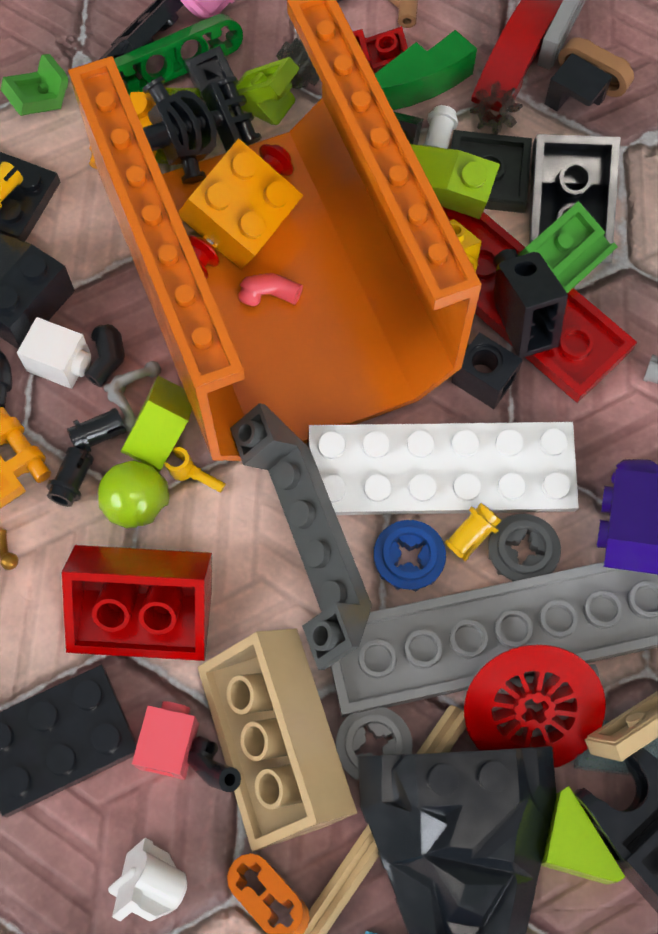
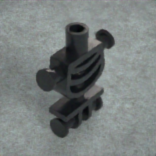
M163 76L154 79L142 89L145 94L149 93L156 103L148 112L152 125L143 127L152 151L163 149L169 165L182 164L184 176L181 179L183 184L196 183L206 178L205 172L200 171L198 162L202 161L216 147L217 132L226 153L238 138L247 146L262 138L260 133H255L251 123L254 120L252 112L244 114L241 106L245 105L247 100L244 95H239L235 85L238 83L236 76L226 78L218 83L217 81L210 82L201 91L205 103L194 92L187 90L178 91L170 96L163 85L165 82ZM230 111L234 112L235 117L231 116Z

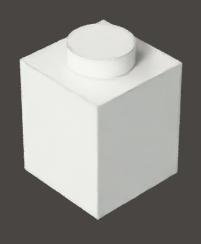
M36 317L17 351V355L27 372L71 389L78 377L85 375L84 373L89 369L91 363V353L83 334Z

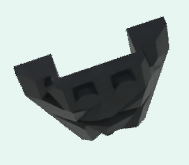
M552 746L357 756L360 808L366 823L369 824L379 850L377 852L390 879L396 895L395 900L408 934H526L557 797Z

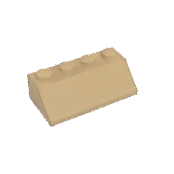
M297 628L256 631L197 667L227 766L236 768L241 774L240 785L234 793L252 852L325 828L357 814Z

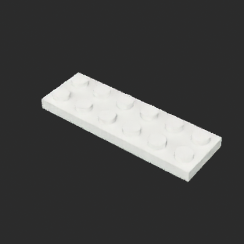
M573 422L309 425V448L336 515L471 513L469 511L470 507L472 506L476 509L480 503H483L494 513L575 512L579 509Z

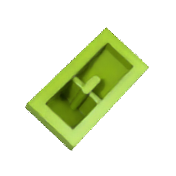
M158 375L120 452L142 463L151 465L160 471L188 423L192 412V407L184 388Z
M570 786L556 793V802L541 866L603 884L618 883L624 879L625 875L575 797Z

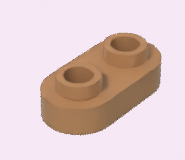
M571 38L558 55L560 66L573 53L610 74L612 79L606 95L611 97L622 96L634 80V72L624 58L610 53L588 39Z

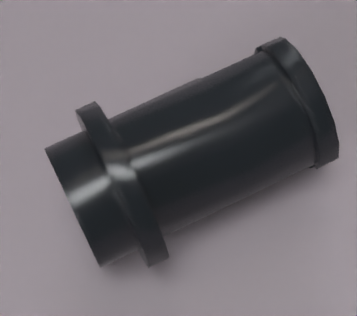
M112 408L110 411L82 423L75 420L73 421L74 426L67 428L73 446L85 450L87 453L91 452L90 447L120 434L127 433L126 428L122 426L124 423L116 408Z
M69 447L55 479L49 480L47 483V489L49 490L47 497L51 501L66 507H71L74 501H79L81 498L79 489L90 465L94 461V458L89 453H86L83 459L81 455L84 450L76 447Z

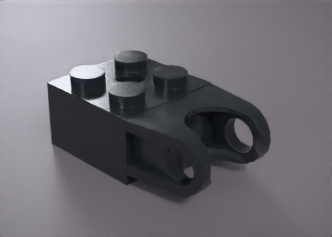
M641 748L624 760L636 787L634 800L627 809L618 811L606 802L596 798L585 788L577 789L574 795L625 877L658 913V759L644 748Z

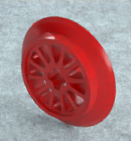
M540 644L510 649L486 663L472 680L464 702L465 725L471 740L479 750L552 746L554 768L573 761L588 749L585 739L588 735L602 727L606 711L603 686L590 665L568 650ZM535 671L532 683L527 682L524 675L525 672ZM545 673H552V675L543 683ZM519 676L522 686H516L509 679ZM563 682L568 683V685L560 687ZM499 689H504L509 694H501L497 692L499 691ZM574 698V701L571 702V703H570V702H564V701H567V700H569V699ZM532 699L537 704L541 703L542 709L535 712L532 708H526L525 702ZM493 707H501V709L492 711ZM557 715L568 716V718L562 720ZM507 722V724H506L505 726H500V725H499V724H502V723ZM551 724L556 730L549 733L545 725ZM521 727H523L522 735H515V733ZM536 728L540 729L542 735L532 737L533 730Z

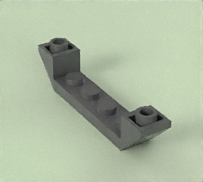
M259 403L234 424L230 430L243 465L268 470L321 610L320 614L302 627L318 670H325L359 647L372 604L310 448L265 404Z

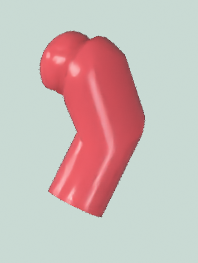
M274 273L247 276L240 283L242 288L238 293V298L244 304L256 306L260 303L262 294H271L295 305L301 296L303 285Z

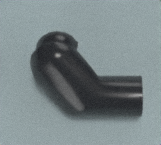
M201 736L196 737L193 740L191 751H189L187 763L210 787L225 792L235 791L241 782L239 771L234 767L213 760L218 751L217 743Z

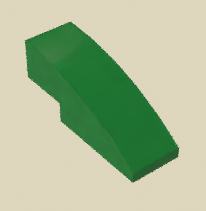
M454 30L428 51L415 42L376 72L375 76L392 110L410 107L448 91L473 75L477 48Z

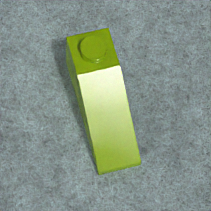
M410 144L441 206L480 219L488 202L500 164L460 150Z

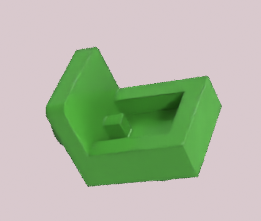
M50 54L41 55L37 72L3 77L0 90L20 116L58 110L62 107L65 91L68 87V76Z

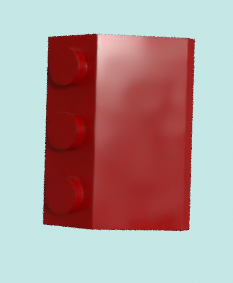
M86 545L74 546L62 570L66 653L205 661L212 595V553Z

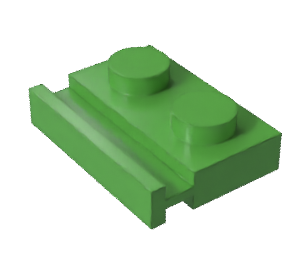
M578 201L518 255L521 256L531 252L540 253L566 293H568L618 246L615 242L612 244L608 242L603 236L606 232Z

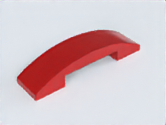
M563 0L520 1L489 56L472 94V102L507 115L522 87L523 78L541 47L543 39Z

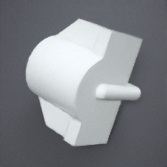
M147 838L140 841L126 854L122 876L108 888L109 893L116 897L112 917L119 921H122L131 912L148 921H153L173 912L185 896L187 890L186 874L176 868L168 852L153 845V841Z

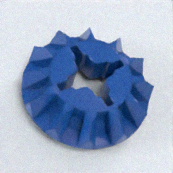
M402 520L389 525L380 533L374 546V564L380 577L393 585L396 590L406 589L416 592L423 587L433 585L445 566L446 549L442 538L431 526L420 521ZM423 545L417 557L419 568L410 562L396 567L402 555L399 549L400 546L402 548L405 547L408 551H412Z

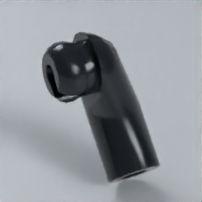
M109 324L98 325L91 334L92 341L96 342L98 358L84 374L97 387H101L125 358L121 333L117 328Z

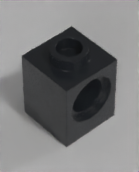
M479 332L471 344H467L462 368L453 374L451 383L492 409H495L517 379L523 359ZM485 365L492 372L482 373L476 370L474 366Z

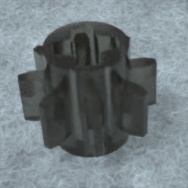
M295 38L292 44L285 42L276 57L279 60L291 57L300 68L291 80L292 88L305 89L309 83L315 86L320 78L301 39Z
M498 81L492 84L491 94L484 89L476 93L477 98L481 102L470 109V113L478 114L480 120L477 126L478 129L484 126L492 127L493 134L497 135L501 132L502 123L509 128H512L517 123L511 115L513 112L519 111L523 104L515 103L512 96L516 90L514 87L508 91L501 90V85ZM498 101L502 107L495 116L490 110L493 108V104Z

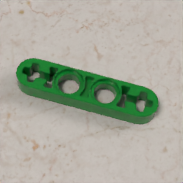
M217 14L115 58L114 61L119 72L125 75L123 82L129 96L131 92H143V87L158 77L163 76L165 79L164 83L186 74L187 70L184 63L188 59L182 58L181 48L188 40L193 39L198 42V50L193 57L218 46L221 47L225 56L232 54L242 44L243 30L241 26L230 16ZM225 26L230 31L226 33V40L222 42L218 37L222 35L221 28ZM204 34H205L208 38H210V40H208L207 42H206V40L203 38V35H204ZM154 55H162L164 64L161 70L154 74L147 73L146 63L148 59ZM133 65H136V69L142 76L141 79L134 75L137 72L133 69Z

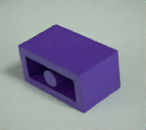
M616 469L614 486H604L601 512L610 513L609 521L600 520L597 540L598 548H606L604 567L658 575V474Z

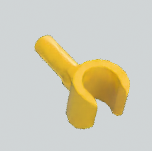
M181 447L172 449L174 454L184 461L182 465L177 467L164 462L170 475L175 480L184 481L191 478L220 493L223 491L226 483L195 466L187 450Z

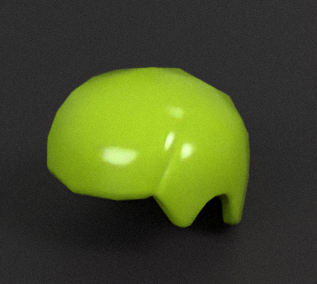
M135 460L113 466L101 479L98 487L99 509L111 523L127 529L145 526L154 522L157 514L163 507L168 505L170 499L168 482L153 466Z

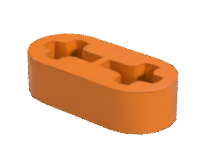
M251 853L241 855L234 860L227 875L228 887L260 927L268 934H304L310 919L309 910L305 902L275 868L261 856ZM249 869L256 873L259 872L258 880L266 888L261 895L250 886H246L247 880L244 874ZM275 899L287 909L294 905L290 912V916L294 921L290 926L286 927L281 923L274 926L279 920L276 912L270 907Z

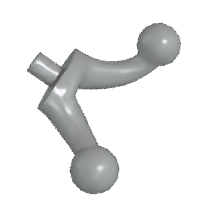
M155 361L147 362L144 368L116 375L110 384L104 385V391L108 392V400L117 404L125 416L123 426L126 428V431H131L137 419L123 395L126 386L146 376L151 378L157 377L161 372V367Z

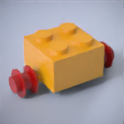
M238 138L179 210L180 218L202 236L188 235L206 279L208 278V272L205 267L207 265L216 267L220 262L215 248L239 269H242L256 256L303 197L300 191L282 177L290 176L294 171L291 156L283 147L263 144L259 148L260 156H258Z

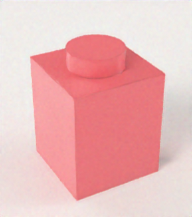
M163 701L161 708L147 706L132 764L137 769L177 779H186L189 767L187 763L189 751H191L193 740L196 738L199 728V722L196 717L189 715L190 708L168 701Z

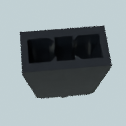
M511 248L499 252L493 260V264L496 267L493 299L516 355L523 358L559 347L568 299L565 289L540 253L531 252L519 256L517 251Z

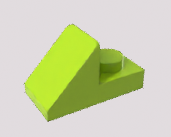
M291 57L248 70L243 74L236 84L239 95H244L247 103L241 106L243 111L247 113L252 112L253 116L271 125H278L296 100L295 96L290 92L292 88L291 80L300 68Z

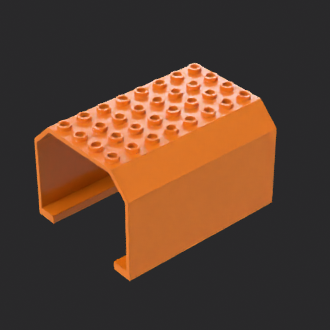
M287 0L288 15L322 82V98L289 132L248 145L258 156H260L259 148L263 144L283 147L291 156L294 171L290 176L282 177L300 191L303 197L256 256L242 269H239L215 248L220 262L216 267L209 265L205 267L208 272L207 279L204 276L184 228V221L178 213L202 181L183 184L181 179L184 176L183 167L164 174L161 173L113 56L68 70L100 178L211 458L214 461H242L230 428L259 403L265 404L302 442L308 443L309 425H356L418 402L459 371L463 365L482 284L337 0ZM226 153L198 162L200 171L205 172L207 176ZM274 273L303 285V290L295 305L271 294H262L260 303L256 306H250L242 303L238 298V293L242 288L240 283L247 276Z

